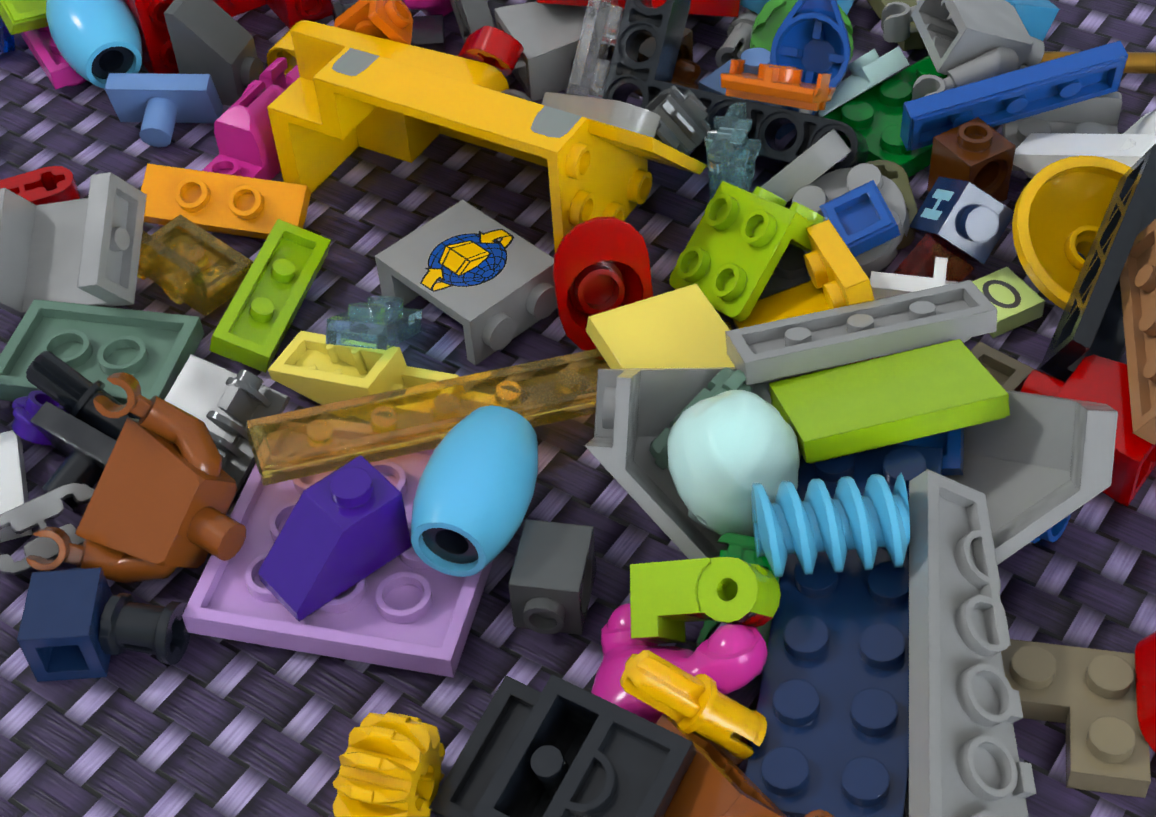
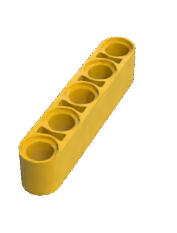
M301 20L290 29L498 92L509 89L507 79L502 72L484 62L308 20ZM290 30L267 53L268 66L277 58L286 57L288 68L285 70V77L297 65Z

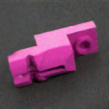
M286 57L277 58L260 74L259 80H253L247 86L242 96L214 122V134L219 155L202 171L272 180L281 171L267 106L300 77L298 65L286 74L285 77L284 73L288 68Z

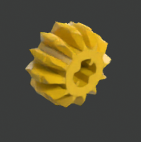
M369 712L362 720L360 727H354L349 733L348 748L345 754L339 756L341 764L339 774L332 782L334 788L337 789V796L332 806L334 816L430 817L431 810L429 806L438 793L439 784L445 776L441 770L445 749L443 743L440 742L438 728L423 723L417 717L391 712L386 714Z

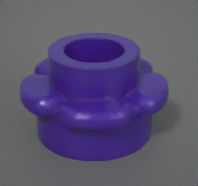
M40 390L32 391L28 396L19 397L13 401L12 408L14 410L12 414L14 419L11 427L14 433L24 440L40 445H53L30 420L46 401L68 414L70 412Z

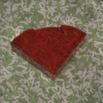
M927 233L893 274L933 278L936 257L948 258L946 280L960 282L975 268L965 258Z

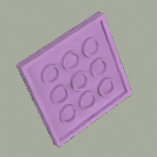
M281 415L265 443L230 515V518L243 524L246 528L244 544L239 552L230 560L223 561L211 554L182 614L187 632L454 678L493 561L475 575L467 577L451 576L428 566L411 547L300 622L265 587L258 575L261 565L302 492L360 455L402 493L411 539L412 507L418 483L433 451L443 438Z

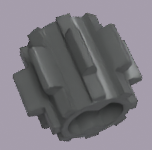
M673 85L659 93L644 108L661 116L654 138L686 155L703 141L707 132L711 130L710 124L705 120L708 116L705 111L707 108L690 89L682 94Z

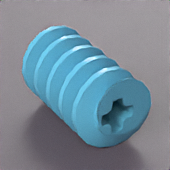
M902 472L897 476L893 493L882 475L872 474L867 479L863 496L853 478L850 476L841 477L838 480L833 499L824 481L820 478L812 479L809 482L804 501H801L791 481L781 482L774 503H771L761 483H752V521L757 558L766 556L775 577L783 576L789 554H796L805 575L813 574L818 552H826L835 572H843L848 550H856L864 569L872 570L877 550L886 547L894 567H903L910 543V512L908 493Z

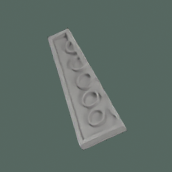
M927 469L909 481V817H1029L1026 798L1035 795L1036 788L1031 763L1019 761L1013 723L1023 719L1019 690L1012 689L1004 672L1001 651L1011 646L1005 609L1000 599L1001 583L986 495Z

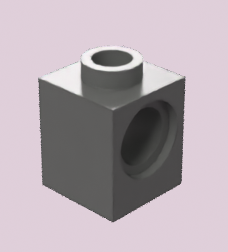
M525 519L508 584L514 627L531 629L541 634H555L558 632L583 634L597 570L594 526Z

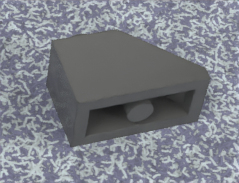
M174 0L164 12L179 73L210 74L222 105L232 106L253 80H259V76L263 72V64L261 59L257 57L253 36L213 0Z

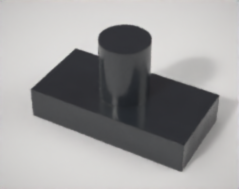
M46 401L30 421L67 458L45 483L42 490L47 493L71 483L86 484L93 488L102 475L116 440ZM73 497L65 498L62 501L63 507L72 512L78 507Z

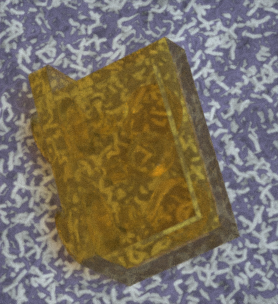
M179 215L151 235L143 230L137 277L142 280L146 278L151 279L161 286L167 296L175 303H186L203 316H207L236 294L253 261L187 218Z

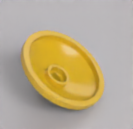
M1074 156L1060 159L1039 171L1024 187L1016 202L1013 213L1012 233L1020 263L1039 291L1063 310L1067 305L1085 262V259L1078 252L1087 258L1119 180L1131 168L1123 163L1097 156Z

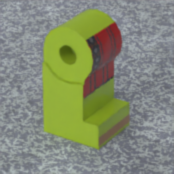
M734 557L630 564L631 638L658 644L686 642L685 622L715 620L726 624L733 623L753 627L763 626L773 618L779 607L781 592L778 581L772 572L763 566L750 564Z

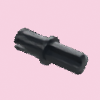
M43 351L39 354L26 371L28 381L71 412L70 415L116 441L127 417L140 419L130 412L120 418H108L99 413L93 403V399L97 395L105 396L118 405L122 404L103 390L105 384L102 381L98 380L93 384L50 351Z

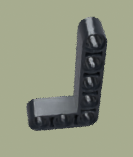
M626 0L603 99L626 103L628 96L633 91L640 89L643 96L641 108H645L659 93L675 85L682 94L690 89L707 108L705 111L708 116L705 120L710 124V131L724 130L725 122L731 114L736 112L743 113L745 119L742 132L735 137L736 146L733 147V152L790 164L828 132L835 129L839 135H847L849 137L851 152L843 161L836 163L825 173L843 168H853L858 164L866 162L868 158L866 139L859 131L841 121L672 84L691 0H667L658 8H653L652 0ZM654 37L656 41L654 54L648 60L641 62L639 58L641 44L646 39ZM793 123L797 130L796 141L789 149L779 151L775 144L777 131L783 125ZM703 139L700 144L705 145L706 141Z

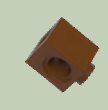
M979 117L934 136L927 191L930 192L940 176L969 181L999 202L1007 200L1016 146Z

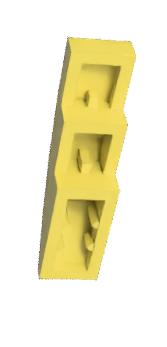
M300 331L268 369L272 380L326 408L381 430L444 438L463 418L483 406H501L523 416L519 403L466 394L459 375L407 366L400 347Z

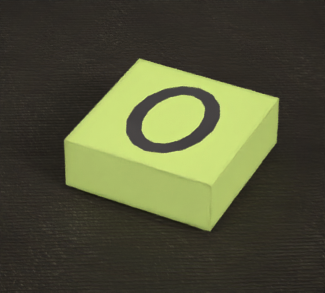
M1004 267L972 281L997 308V332L989 333L993 338L1043 315L1045 300L1009 267Z

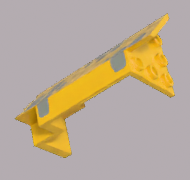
M293 30L290 31L300 77L267 106L283 181L307 185L311 194L359 146L412 163L439 134L548 167L555 252L562 238L576 225L595 217H615L625 221L637 204H643L648 198L652 187V174L648 172V160L698 175L707 167L706 164L653 137Z

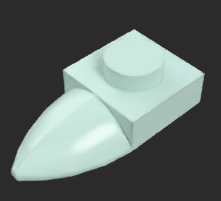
M896 47L881 57L873 49L850 63L848 68L852 75L840 82L833 93L831 101L826 102L825 110H819L818 116H825L910 65L900 47Z

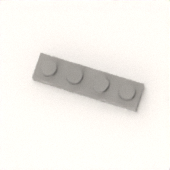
M971 280L725 331L727 355L735 368L744 372L747 378L744 382L746 386L756 383L768 384L784 380L788 376L816 370H827L848 365L849 363L892 355L960 339L964 343L970 340L971 337L997 332V308Z

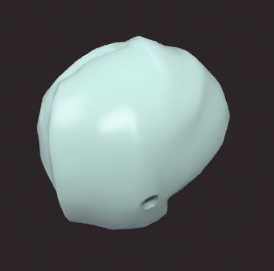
M729 390L700 400L683 411L670 429L667 438L668 469L677 493L689 509L688 517L702 527L719 535L736 533L754 537L751 501L752 483H761L764 486L771 503L775 502L777 491L782 481H791L796 490L798 488L800 454L797 436L779 411L755 393L745 390Z

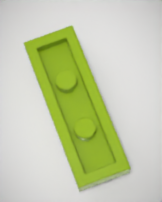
M277 219L215 329L209 351L266 373L328 255L331 239Z

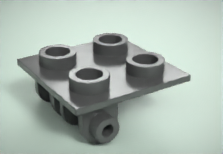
M191 354L167 394L165 401L205 423L223 459L221 469L236 481L237 491L233 498L234 500L291 398L262 385L264 381L247 370L240 369L239 373L236 374Z

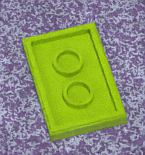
M960 339L768 383L771 404L794 430L797 436L799 451L806 463L809 464L1010 416L1009 394Z

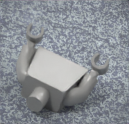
M916 0L917 5L912 7L903 2H891L884 7L881 14V28L885 41L896 43L910 37V22H914L936 71L948 76L944 79L930 74L920 76L914 83L912 100L1015 71L1022 64H1027L1028 67L1039 64L1045 51L1044 42L1029 35L1015 7L1005 0Z

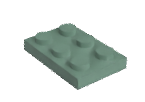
M34 299L0 354V400L14 401L19 397L28 396L32 391L40 390L28 381L26 371L32 361L43 351H50L93 384L98 380L102 381L105 384L103 390L122 405L127 403L125 390L107 380L110 375L119 372L131 374L138 380L143 397L150 400L156 395L165 400L191 354H195L204 336L200 317Z

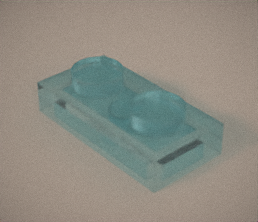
M369 296L367 297V303L348 304V311L327 319L326 344L387 350L421 333L422 309L403 308L404 299L399 297Z

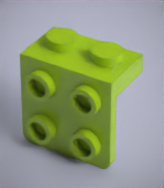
M722 181L713 198L709 201L705 213L687 246L680 254L676 266L670 275V285L675 289H679L696 283L715 310L738 322L744 321L752 312L788 245L790 244L808 253L812 252L806 228L823 222L825 218L794 201L788 209L785 207L787 204L785 200L759 186H756L753 193Z

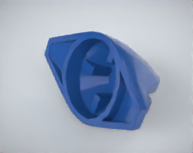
M798 0L774 36L770 63L802 69L801 82L817 84L819 73L831 74L829 87L837 88L847 72L851 54L848 32L837 0ZM781 105L784 109L799 112V108ZM813 111L810 115H815L817 111Z

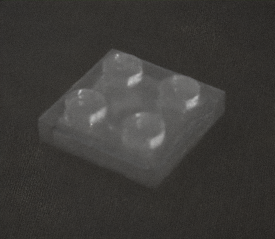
M617 0L588 1L566 94L603 98L610 69V61L607 60L609 47L616 44L623 16V7L618 5Z

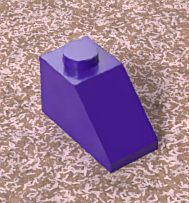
M363 456L356 457L302 492L258 571L260 581L300 622L412 547L402 493Z

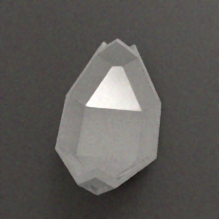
M726 367L598 369L594 437L584 446L688 559L719 557L720 550H727L728 546L717 543L722 535L702 527L688 517L689 509L677 493L669 470L667 468L662 470L655 464L656 459L649 449L651 442L666 427L671 429L669 427L670 422L703 388L708 389V383L720 370ZM728 367L734 371L737 370L735 367ZM815 371L807 372V373H802V374H798V375H793V376H788V377H786L785 379L792 378V377H797V376H801V375H805V374H809V373H814ZM756 383L750 385L752 393L757 394L771 404L769 384ZM1005 390L1009 394L1010 416L964 428L963 475H946L945 477L986 495L997 565L1111 486L1118 411L1103 403Z

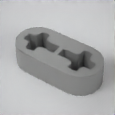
M832 129L762 185L761 188L788 202L800 188L814 182L849 154L851 149L836 130Z
M79 483L60 486L0 514V530L11 526L16 534H22L37 526L39 530L46 528L45 522L63 513L62 501L65 498L73 497L78 505H82L90 501L95 489L86 484ZM72 524L59 527L67 533L71 543L83 545L86 539L75 534L76 528ZM38 537L24 545V554L26 557L35 555L51 560L58 556L59 548L53 539ZM9 554L0 555L1 574L16 575L33 568L27 563L26 557L21 561L14 562Z

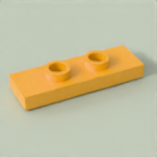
M148 163L141 191L147 194L144 222L267 239L277 219L304 228L311 197V191L307 185Z

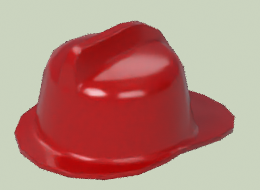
M615 217L592 218L576 225L562 238L554 254L553 278L559 318L567 337L580 349L601 355L586 332L588 316L654 296L649 253L643 236L630 223Z

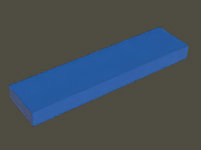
M1119 40L904 102L900 137L906 150L912 151L932 145L934 136L977 117L989 126L995 127L1116 92L1120 86L1128 54Z

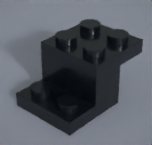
M553 674L542 692L505 676L429 809L437 817H663L697 751L692 741Z

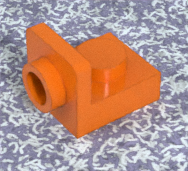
M359 0L335 19L334 27L411 45L413 18L410 10L401 0Z

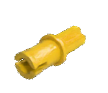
M643 650L639 654H632L626 661L625 670L620 678V685L624 691L669 716L685 733L696 732L728 750L738 759H746L754 754L752 747L741 741L742 736L760 747L766 734V717L718 691L716 681L706 674L692 676L650 650Z

